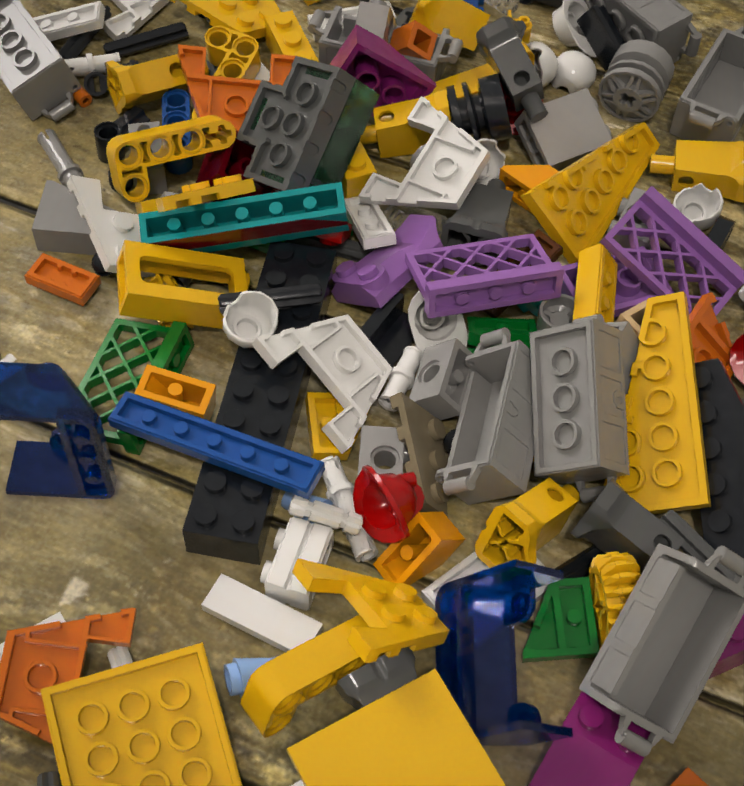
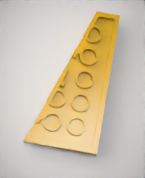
M645 122L636 124L520 196L549 237L563 247V256L569 264L578 262L581 250L597 245L612 220L616 217L623 197L627 198L650 163L651 154L657 152L660 144Z
M682 291L647 299L638 337L640 341L636 360L632 363L631 381L628 394H625L630 475L619 476L616 482L631 498L652 514L666 513L669 510L683 511L711 507L687 296Z

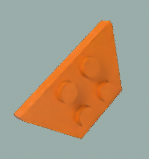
M710 292L701 296L689 314L694 362L718 358L731 378L733 370L730 365V349L733 344L730 341V333L725 321L718 323L711 305L717 302L715 295Z

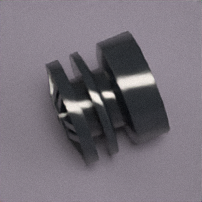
M498 73L478 78L477 94L472 95L466 82L461 83L464 97L457 98L454 85L446 87L451 122L459 129L462 128L468 134L473 133L476 141L481 139V131L487 130L490 139L496 141L513 138Z

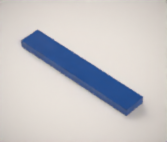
M128 391L124 393L107 419L109 425L113 428L308 500L325 471V465L322 461Z

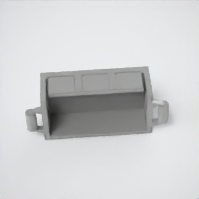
M0 0V78L32 121L43 115L57 122L75 110L73 106V93L79 90L81 85L62 56L19 0Z
M584 0L588 9L594 5L599 7L605 6L625 43L638 39L652 41L668 52L672 57L673 63L681 58L682 53L689 57L697 55L702 34L691 23L693 13L676 0ZM689 32H690V33H691V34H690V38H689V41H688V45H687V47H686L685 44H686V41H687L688 34H689Z
M336 5L334 10H315L308 24V31L321 37L319 41V62L328 65L331 63L355 27L357 17L345 14L342 32V6ZM324 18H329L325 29H321ZM447 28L443 29L442 34H437L438 37L431 61L403 55L434 82L441 80L447 62H457L463 46L462 40L450 36V29Z
M744 27L739 28L735 32L725 28L721 31L678 100L669 131L674 136L684 140L725 142L734 141L744 125Z
M601 314L574 319L569 324L529 333L535 477L542 479L550 477L555 482L562 484L575 483L583 503L593 502L605 487L585 488V482L607 479L608 483L611 478L616 481L619 476L630 475L622 331L606 324Z
M506 327L482 334L474 354L468 355L465 358V365L472 371L470 372L447 466L446 468L438 469L435 475V480L443 485V491L446 495L455 494L468 505L526 493L534 457L530 349L521 340L511 342V333Z
M658 543L579 687L581 691L620 715L618 730L614 738L615 742L642 757L647 756L651 748L662 738L674 744L744 614V558L727 547L719 546L714 554L703 563L693 556ZM718 562L737 574L734 581L715 570ZM631 721L651 732L648 739L627 729Z

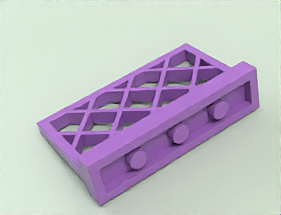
M653 186L630 207L625 215L600 241L602 245L658 296L672 294L667 288L666 280L678 281L679 291H684L687 296L689 314L692 311L691 303H697L702 295L709 293L708 283L722 295L721 297H716L717 302L712 303L715 304L712 308L716 316L737 289L744 284V270ZM633 215H636L647 226V229L636 228ZM615 235H628L630 248H623L613 237ZM637 236L649 237L651 250L639 249ZM658 238H661L672 251H660ZM641 257L653 258L655 271H648L642 265ZM662 259L674 260L676 273L664 272ZM683 260L686 261L696 271L697 274H686ZM687 282H698L701 296L689 295Z
M533 233L405 252V262L425 300L424 311L428 319L561 298L564 268L559 261L551 262ZM529 246L531 251L527 253L515 248ZM493 252L499 255L495 258L483 253ZM462 257L467 260L463 263L451 258ZM508 257L521 262L519 265H516L505 260ZM430 262L434 265L430 268L418 263ZM477 262L489 267L484 270L472 265ZM445 267L456 272L450 275L440 270Z

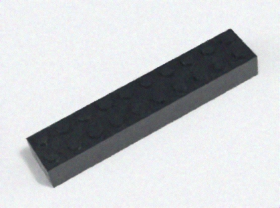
M281 241L270 243L256 290L315 283L320 284L322 289V303L279 308L278 325L274 334H279L282 330L293 327L295 329L307 327L311 323L325 320L332 296L331 291L335 284L332 277L337 268V250ZM239 346L215 423L291 450L312 369L298 352H295L274 369H271L255 348H242ZM203 461L182 530L186 551L260 565L280 489Z

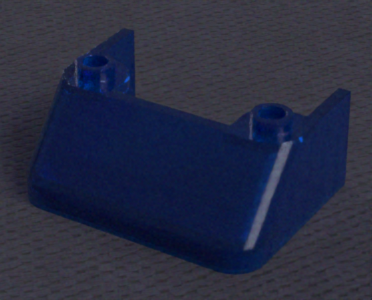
M0 362V420L53 422L57 426V429L51 432L49 442L17 441L5 490L6 493L10 495L107 499L112 497L115 492L117 478L100 416L69 375L59 365L49 362L42 364Z
M515 559L447 582L437 593L435 611L438 613V618L450 631L444 644L436 646V670L482 746H528L573 737L572 728L542 723L540 712L534 705L518 703L515 626L527 622L533 615L536 608L535 588L563 580V571Z

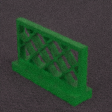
M116 318L57 425L59 432L123 445L127 453L140 455L147 440L119 429L116 432L103 430L101 425L108 422L107 419L114 408L98 416L93 408L111 399L117 405V396L137 388L142 374L134 377L131 369L148 361L153 366L180 374L195 345L187 324L173 321L171 327ZM122 331L136 334V337L121 344L116 342ZM156 337L164 338L161 345L148 350L146 342ZM139 345L143 347L144 353L127 361L125 360L122 353ZM118 355L120 356L123 363L103 371L102 367L105 361ZM128 372L130 380L111 388L108 380ZM105 382L108 390L89 399L87 395L90 389ZM90 410L93 416L92 419L80 425L72 423L77 415Z

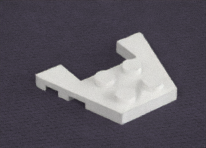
M112 0L123 13L104 21V31L113 41L129 37L169 3L170 0Z
M421 96L407 120L411 127L432 135L402 183L373 172L359 194L363 203L459 210L491 158L489 151L462 128L459 129L449 121L448 116L442 111H437L431 106L430 101Z
M71 175L67 181V187L70 193H74L79 203L77 209L81 218H86L91 230L89 236L105 272L117 273L116 262L124 240L141 242L138 214L103 209L100 180ZM164 191L161 197L175 195L179 193ZM140 271L141 277L155 276V273Z
M348 314L314 322L307 327L299 329L294 327L285 329L279 334L270 336L264 334L251 344L271 369H274L295 352H298L342 405L344 410L321 428L341 454L353 445L355 435L364 424L372 403L376 401L393 369Z

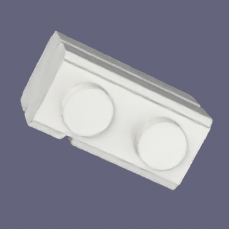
M294 516L290 517L286 529L280 527L276 534L273 548L277 552L274 560H267L262 569L260 582L264 583L265 595L283 604L288 603L292 607L305 611L310 610L316 592H308L292 571L297 559L326 565L334 545V530L331 527L318 523L311 524L310 521Z

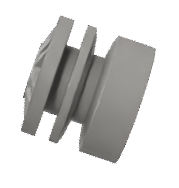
M638 39L622 44L614 54L609 68L599 84L598 96L602 106L611 115L628 122H643L652 118L658 111L674 75L675 66L672 57L663 47L652 41Z

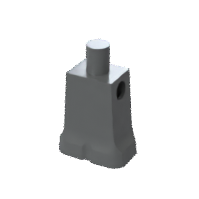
M503 16L482 27L477 32L478 48L480 54L493 68L495 74L498 73L500 83L515 111L518 112L525 109L530 121L538 122L547 116L548 111L542 102V99H544L542 81L521 43L526 25L524 21H515L511 17Z
M491 179L487 185L475 182L460 209L444 223L441 234L443 246L508 237L506 226L514 192L506 190L505 183L500 179ZM493 252L483 253L495 258L499 255ZM455 257L463 263L467 260L462 257ZM475 262L472 266L477 267L483 264Z
M613 478L595 498L570 533L576 538L588 541L605 554L606 552L619 551V553L628 552L636 559L640 566L641 574L658 543L678 550L685 541L683 537L631 498Z
M410 647L402 648L399 655L388 658L384 654L377 658L376 662L367 663L337 681L335 688L345 702L359 710L418 678L413 651L409 649Z

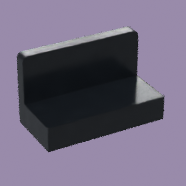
M594 5L577 20V23L602 67L607 71L614 54L625 42L605 6L599 7Z
M400 292L395 294L382 308H377L361 327V331L391 367L397 365L405 347L412 346L414 343L408 314L403 312L404 295Z

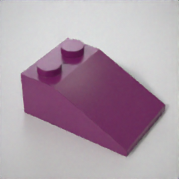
M357 24L329 64L340 67L356 78L348 99L354 102V107L373 117L374 107L416 99L421 96L425 97L430 95L436 88V83L384 39Z
M581 691L529 786H629L645 757L615 742L614 738L618 730L620 715ZM632 721L627 728L645 739H648L651 733Z

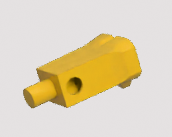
M418 0L408 23L416 20L436 34H442L444 28L450 29V36L461 39L463 42L462 47L475 51L478 44L476 34L482 27L486 26L490 15L464 0Z
M178 54L129 66L121 65L113 60L106 62L107 86L118 114L128 111L134 106L161 99L163 94L170 89H182L185 91L188 89ZM207 62L205 63V75H209Z
M446 89L425 96L430 101L431 106L437 111H442L451 121ZM419 98L374 107L375 124L354 127L362 144L378 143L381 158L414 154L418 148L427 143L432 135L411 127L408 123L407 118Z
M676 140L673 156L651 154L649 173L672 175L671 191L680 192L684 188H692L702 183L710 190L718 188L723 198L744 203V141Z
M549 477L515 500L496 506L486 521L487 527L481 530L475 543L477 557L498 576H509L518 569H530L536 564V552L560 534L576 504L579 502V492L570 484L561 487Z

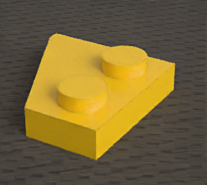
M307 392L305 405L311 458L322 460L328 456H338L340 460H348L361 428H359L354 437L353 445L341 454L321 428L341 413L344 408L331 392Z

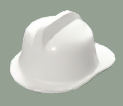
M563 0V5L552 14L555 34L564 45L569 47L578 46L588 56L597 57L577 23V20L589 10L584 0Z
M419 290L411 299L408 308V321L416 347L424 353L425 348L457 338L467 347L468 334L463 314L428 319L424 311L425 300Z

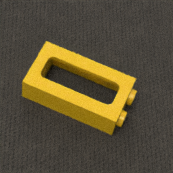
M124 240L116 262L119 315L166 322L178 321L189 325L223 329L222 320L224 317L219 311L218 296L226 293L145 282L141 278L140 271L228 284L229 293L246 291L250 284V275L245 271L244 258Z

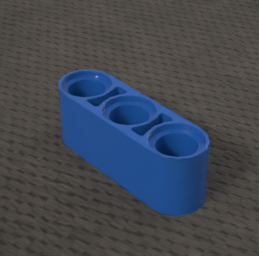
M170 89L163 94L162 126L192 119L190 97L185 90ZM191 131L183 135V146H186L191 142ZM193 156L166 162V169L172 174H185L193 168Z

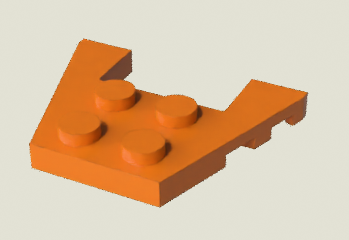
M178 44V58L197 118L216 115L231 122L239 132L261 80L205 75L206 47ZM271 54L270 79L268 82L273 85L283 86L296 56Z
M136 608L120 609L121 612L105 615L100 613L88 615L84 619L63 623L56 621L7 631L0 662V720L52 744L40 689L81 678L89 643L131 648L137 614Z

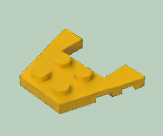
M179 0L187 5L186 11L193 15L202 14L209 18V25L223 26L255 39L266 37L265 16L281 12L275 0Z
M241 174L213 179V187H210L209 180L181 186L182 193L135 203L137 214L158 211L159 213L256 192L253 178L242 180Z
M297 559L292 573L308 592L342 594L368 624L369 627L353 626L347 639L364 663L376 662L379 654L385 653L388 658L398 656L401 649L410 647L409 649L414 652L444 644L450 630L438 618V613L424 603L418 596L417 590L412 586L304 559Z

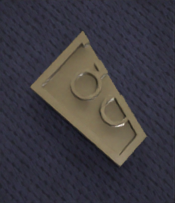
M402 392L390 396L392 409L399 410L402 426L396 428L399 441L404 442L409 453L410 460L404 464L406 473H415L417 484L422 488L425 497L423 508L420 512L443 511L448 517L447 501L449 495L444 493L443 485L435 480L436 471L447 466L443 440L446 436L445 427L440 419L434 417Z

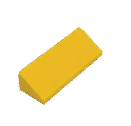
M602 243L583 249L579 253L573 320L601 314L604 322H614L618 264Z

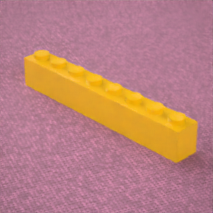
M292 10L265 16L266 45L271 54L299 56L319 62ZM317 72V75L314 74L313 76L324 78V73ZM348 121L346 127L339 128L336 126L324 152L323 160L334 182H342L344 199L357 197L372 173H377L351 121Z

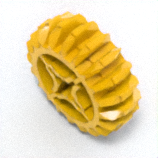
M613 551L593 557L591 566L588 569L599 650L641 576L640 566L634 556L628 552L619 553V551Z

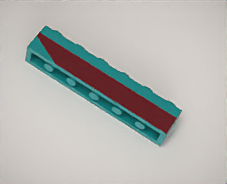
M342 182L197 204L159 213L158 211L138 214L142 243L207 253L349 230Z

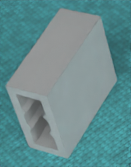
M588 88L543 103L548 114L538 122H531L525 110L514 122L533 165H550L558 171L568 167L612 139L610 128L604 123L599 113L597 101L591 96Z

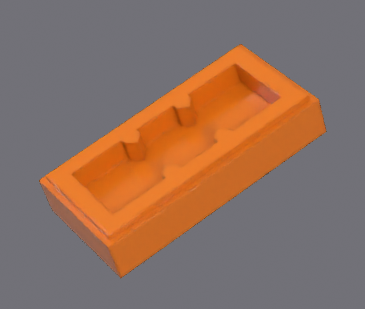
M45 253L41 254L25 274L27 284L81 306L86 304L101 284L100 275Z

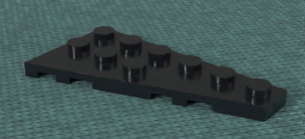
M716 358L695 363L711 507L700 508L703 537L713 549L716 550L719 546H725L744 558V405L724 365Z

